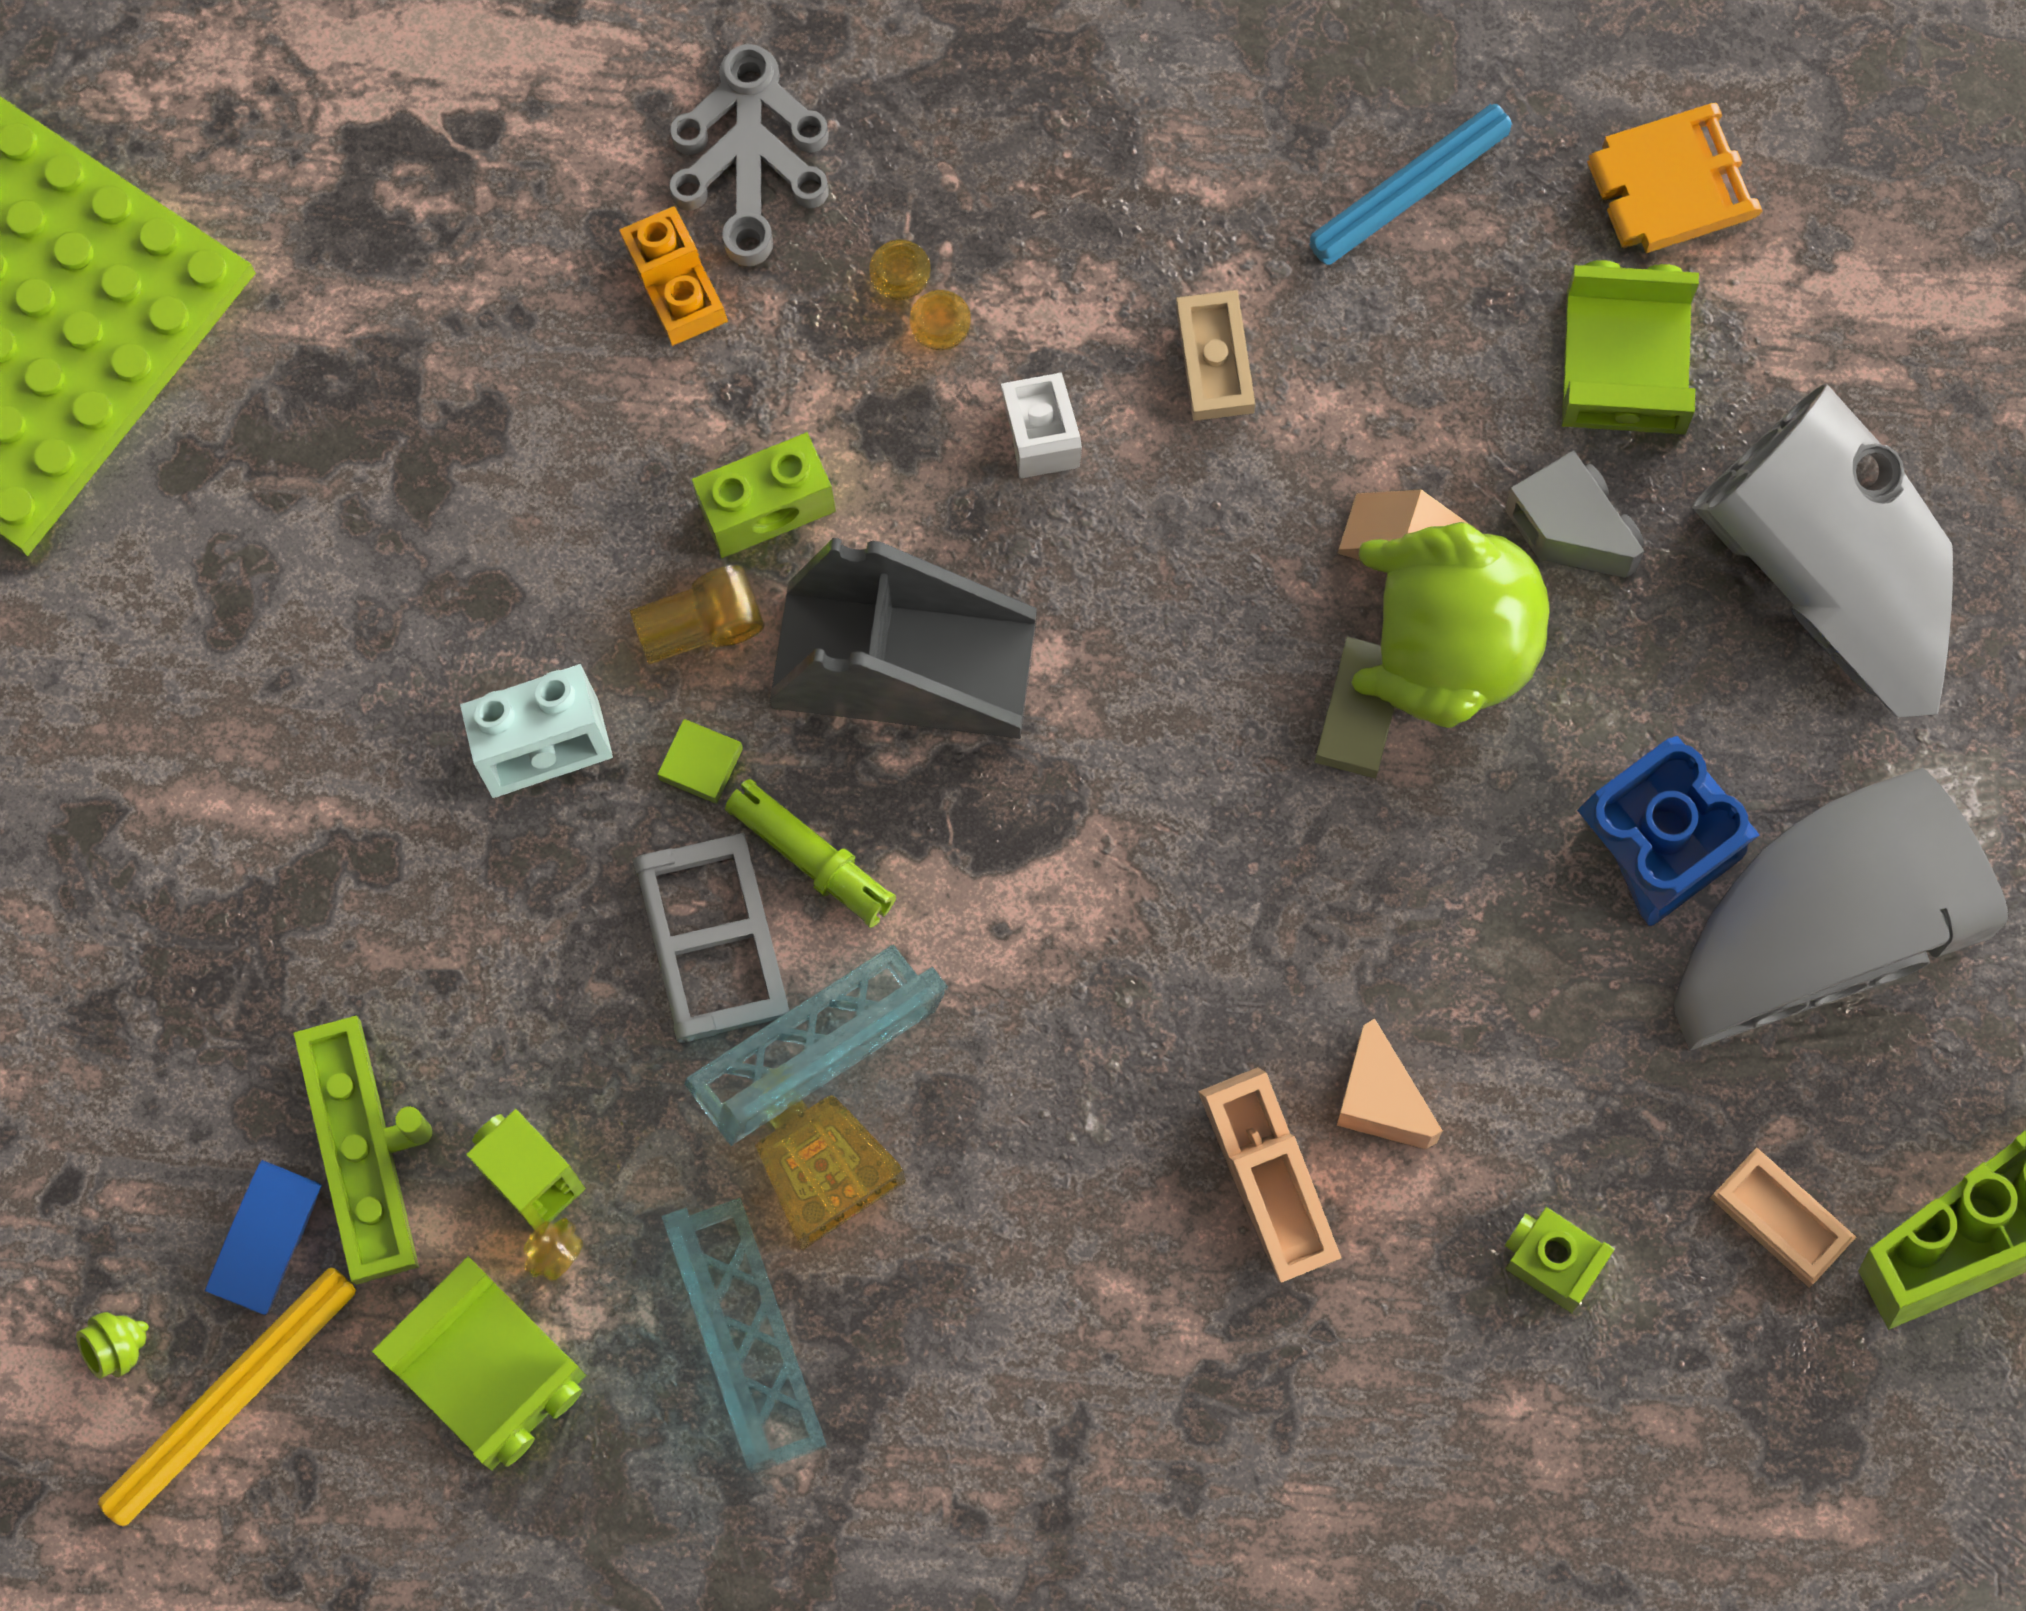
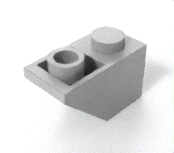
M1574 450L1510 489L1504 510L1540 560L1627 578L1637 571L1644 554L1642 548L1644 540L1635 522L1627 514L1621 516L1618 514L1607 498L1609 495L1608 487L1600 472L1592 464L1585 466Z

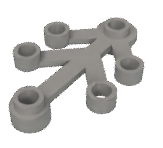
M744 44L732 49L723 59L719 69L721 84L690 113H683L677 116L671 124L670 133L673 145L680 153L694 155L706 147L708 143L707 129L735 105H737V124L690 168L677 171L670 180V191L676 206L683 210H696L707 200V187L736 161V214L725 223L722 236L726 253L732 261L743 266H754L766 260L773 248L770 224L765 217L761 216V158L791 185L793 197L800 206L805 208L818 207L826 201L829 194L825 173L818 167L805 164L762 125V104L791 127L793 142L801 151L813 153L821 150L828 142L829 133L826 119L822 114L807 110L778 84L780 72L774 56L757 45ZM750 71L760 75V78L754 82L745 83L739 80L744 73ZM808 125L820 128L819 134L811 138L803 137L799 132ZM692 127L700 131L699 135L692 140H683L679 137L681 131L686 128ZM813 180L818 182L821 186L814 193H804L799 189L801 184L806 181ZM686 183H695L699 186V190L691 196H684L678 192L679 188ZM748 237L756 238L760 241L759 246L753 250L746 251L738 247L739 243Z

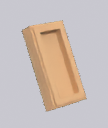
M1757 1147L1710 1197L1809 1288L1856 1238L1853 1233Z

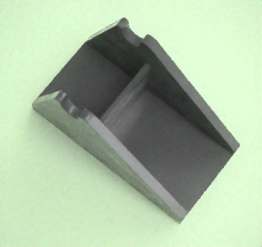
M832 538L788 582L770 696L771 708L1021 739L1037 624V608L885 543L869 541L867 548L860 550L848 548L842 544L841 539Z

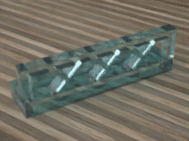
M893 944L688 1076L684 1085L730 1146H732L934 1013L948 986L933 966L918 976ZM888 968L902 987L879 1002L867 1000L869 980ZM859 987L857 997L846 996ZM833 1007L855 1011L853 1019L830 1034L815 1033L817 1014L825 1008ZM807 1021L806 1031L794 1029ZM781 1040L804 1045L801 1053L778 1068L763 1066L766 1046L774 1041ZM756 1054L754 1065L743 1063V1061ZM723 1074L752 1078L750 1086L725 1101L724 1104H722L708 1085Z
M741 1198L690 1215L687 1208H683L661 1216L749 1471L755 1474L826 1448L827 1444ZM734 1218L741 1241L728 1265L704 1253L697 1230ZM745 1253L754 1276L738 1269ZM709 1266L725 1273L718 1288H716ZM733 1278L739 1279L759 1290L762 1303L751 1326L725 1314L722 1300ZM766 1315L775 1338L759 1331ZM731 1328L746 1334L739 1350L737 1349ZM755 1339L778 1349L781 1353L784 1364L772 1389L748 1378L743 1362ZM787 1377L790 1379L796 1400L780 1393ZM751 1389L768 1396L760 1413ZM778 1401L801 1412L809 1437L772 1450L764 1425L775 1402Z

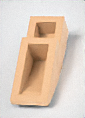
M1257 1067L1198 1091L1231 1175L1278 1281L1282 1283L1341 1259L1295 1136L1289 1132L1267 1072Z

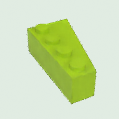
M2026 1130L1989 1161L1981 1163L1965 1175L1962 1181L1938 1199L1935 1198L1869 1248L1858 1272L1888 1330L2026 1273Z

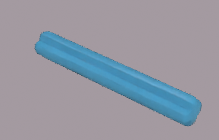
M1490 104L1312 233L1309 246L1313 253L1325 265L1334 263L1508 136L1512 126L1509 116L1497 104Z

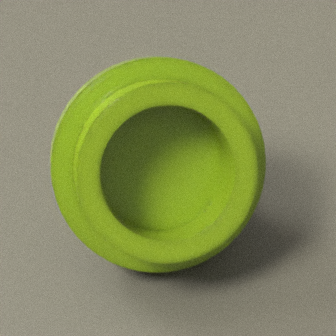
M103 1312L88 1319V1327L76 1333V1340L80 1353L94 1376L102 1379L112 1374L118 1378L130 1372V1368L134 1367L138 1362L139 1349L146 1343V1331L149 1326L144 1321H135L125 1315L115 1316L109 1312Z

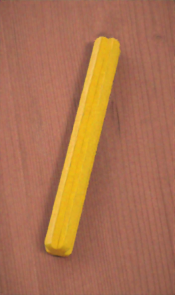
M333 1267L326 1269L99 1498L98 1505L102 1512L115 1524L122 1527L128 1525L352 1299L356 1292L353 1284L337 1269Z

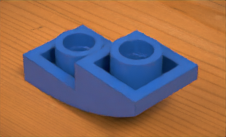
M262 1160L240 1204L205 1291L266 1316L272 1308L293 1252L300 1244L323 1184Z

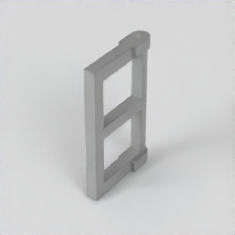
M740 833L635 857L632 861L635 874L639 879L673 1017L676 1041L678 1043L691 1042L715 1036L719 1033L790 1017L745 834ZM733 858L748 919L670 936L656 876ZM753 938L769 999L690 1017L676 955Z

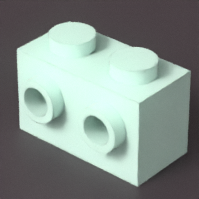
M581 664L563 670L552 671L543 677L504 690L493 691L481 698L460 704L473 763L492 798L613 758L599 700Z

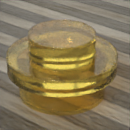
M902 239L892 240L882 245L872 256L869 267L870 278L875 289L883 296L893 300H907L917 296L926 288L931 276L930 260L926 252L917 244Z
M934 290L924 294L914 303L910 312V328L915 339L924 347L937 351L949 350L961 344L969 334L971 313L968 305L959 295L946 290Z
M567 1218L557 1221L554 1225L549 1221L543 1222L531 1234L524 1245L523 1252L528 1255L524 1265L525 1271L533 1277L542 1275L550 1282L563 1275L578 1257L584 1243L575 1234V1225Z

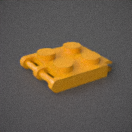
M1710 103L1606 136L1602 146L1603 150L1589 155L1590 160L1587 161V164L1602 200L1622 195V198L1608 204L1609 208H1607L1608 215L1622 248L1642 243L1645 253H1649L1752 220L1762 213L1758 199L1750 198L1738 170L1742 165L1738 151H1730L1718 120L1721 119L1722 113L1717 103ZM1707 126L1718 155H1712L1701 129L1702 127ZM1727 174L1739 203H1732L1721 175Z

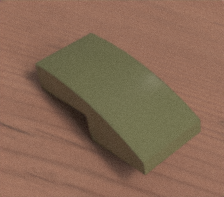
M1347 636L1314 763L1376 779L1395 707L1379 697L1362 695L1356 692L1352 685V679L1354 674L1363 668H1372L1383 664L1381 645Z

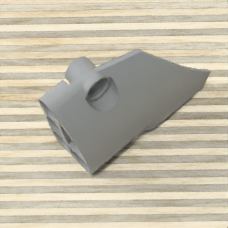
M1826 383L1822 384L1798 402L1696 499L1692 508L1733 554L1748 556L1761 568L1791 601L1793 606L1790 609L1795 618L1861 689L1870 695L1877 696L1897 718L1938 714L1944 683L1951 623L1953 589L1952 543L1905 475L1903 462L1898 453L1889 446L1880 444ZM1869 454L1878 464L1879 475L1876 482L1868 489H1865L1857 480L1856 469L1860 460Z

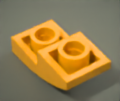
M675 206L619 229L630 258L672 346L728 322L724 307L701 264L697 248Z

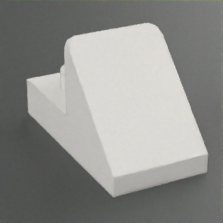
M1062 373L1002 383L1004 406L1013 436L1019 477L1027 478L1078 468L1081 460V438Z

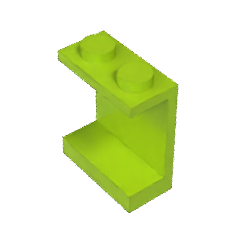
M1607 260L1591 261L1585 265H1574L1567 289L1562 427L1686 435L1695 413L1696 388H1689L1691 303L1699 285V273L1683 272L1681 268L1669 264L1653 265L1647 269L1621 268L1619 264Z
M469 1256L372 1350L469 1447L473 1455L490 1470H493L500 1462L505 1467L516 1462L535 1440L530 1432L548 1414L556 1419L566 1412L582 1394L583 1390L578 1384L587 1376Z

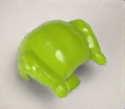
M1464 522L1446 526H1430L1405 534L1399 539L1390 541L1376 539L1361 544L1359 549L1360 561L1367 567L1388 574L1383 596L1381 639L1383 664L1372 668H1363L1354 674L1352 685L1356 692L1362 695L1379 697L1391 703L1395 708L1417 719L1426 720L1440 727L1452 728L1470 719L1480 709L1507 700L1531 680L1545 652L1550 611L1547 589L1537 565L1523 549L1502 536L1482 534L1474 526Z

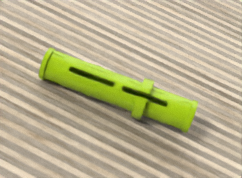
M748 779L741 784V788L745 791L744 794L738 789L732 793L726 803L725 811L735 816L813 879V888L822 896L829 894L834 896L861 918L869 928L876 926L880 922V918L876 916L878 913L883 917L887 915L896 900V895L891 891H887L856 866L855 856L847 849L836 850L758 787L752 779Z

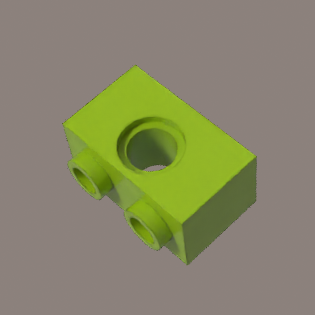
M808 432L691 479L698 506L721 558L836 512L831 483Z

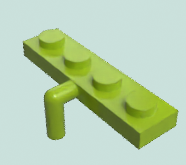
M357 1016L293 1032L351 1282L358 1285L419 1268L392 1153L427 1143L432 1137L431 1125L416 1108L408 1106L400 1109L396 1114V1125L386 1127L362 1024Z

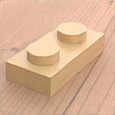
M1238 290L1177 297L1176 311L1193 421L1255 413V398Z

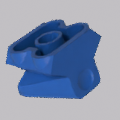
M1678 736L1663 741L1597 790L1577 810L1615 856L1639 914L1649 926L1661 921L1737 864L1747 853L1748 844L1760 836L1748 821V813L1743 804L1736 798L1726 795L1707 772L1706 763L1702 755L1693 747L1685 745Z

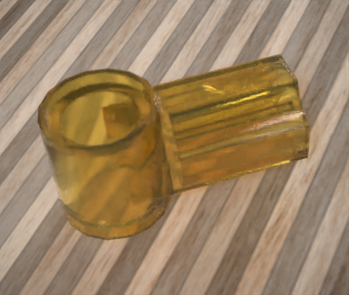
M737 565L714 569L697 578L689 590L629 610L649 665L709 643L717 647L739 644L758 635L765 627L746 571L742 566Z

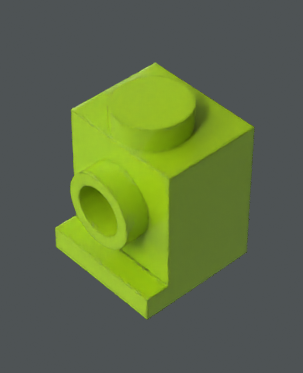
M1545 1207L1538 1220L1525 1213L1504 1245L1515 1253L1505 1270L1572 1313L1592 1286L1615 1248L1606 1242H1599L1548 1207ZM1556 1241L1567 1248V1261L1563 1263L1550 1261L1545 1254V1245Z

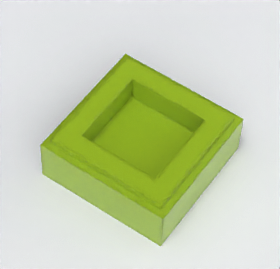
M683 719L657 774L659 780L717 804L743 750L742 743Z

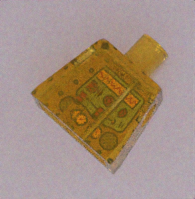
M785 1082L769 1091L759 1100L758 1105L775 1131L761 1139L755 1146L797 1243L802 1250H805L906 1182L904 1171L900 1164L835 1096H827L808 1109L791 1082Z

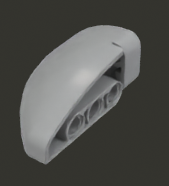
M1924 768L1869 785L1825 804L1792 825L1761 850L1734 881L1708 918L1689 956L1675 994V1016L1689 1051L1910 975L1930 964L1926 951L1936 958L1992 939L2008 920V909L2003 891L1978 839L1943 787Z

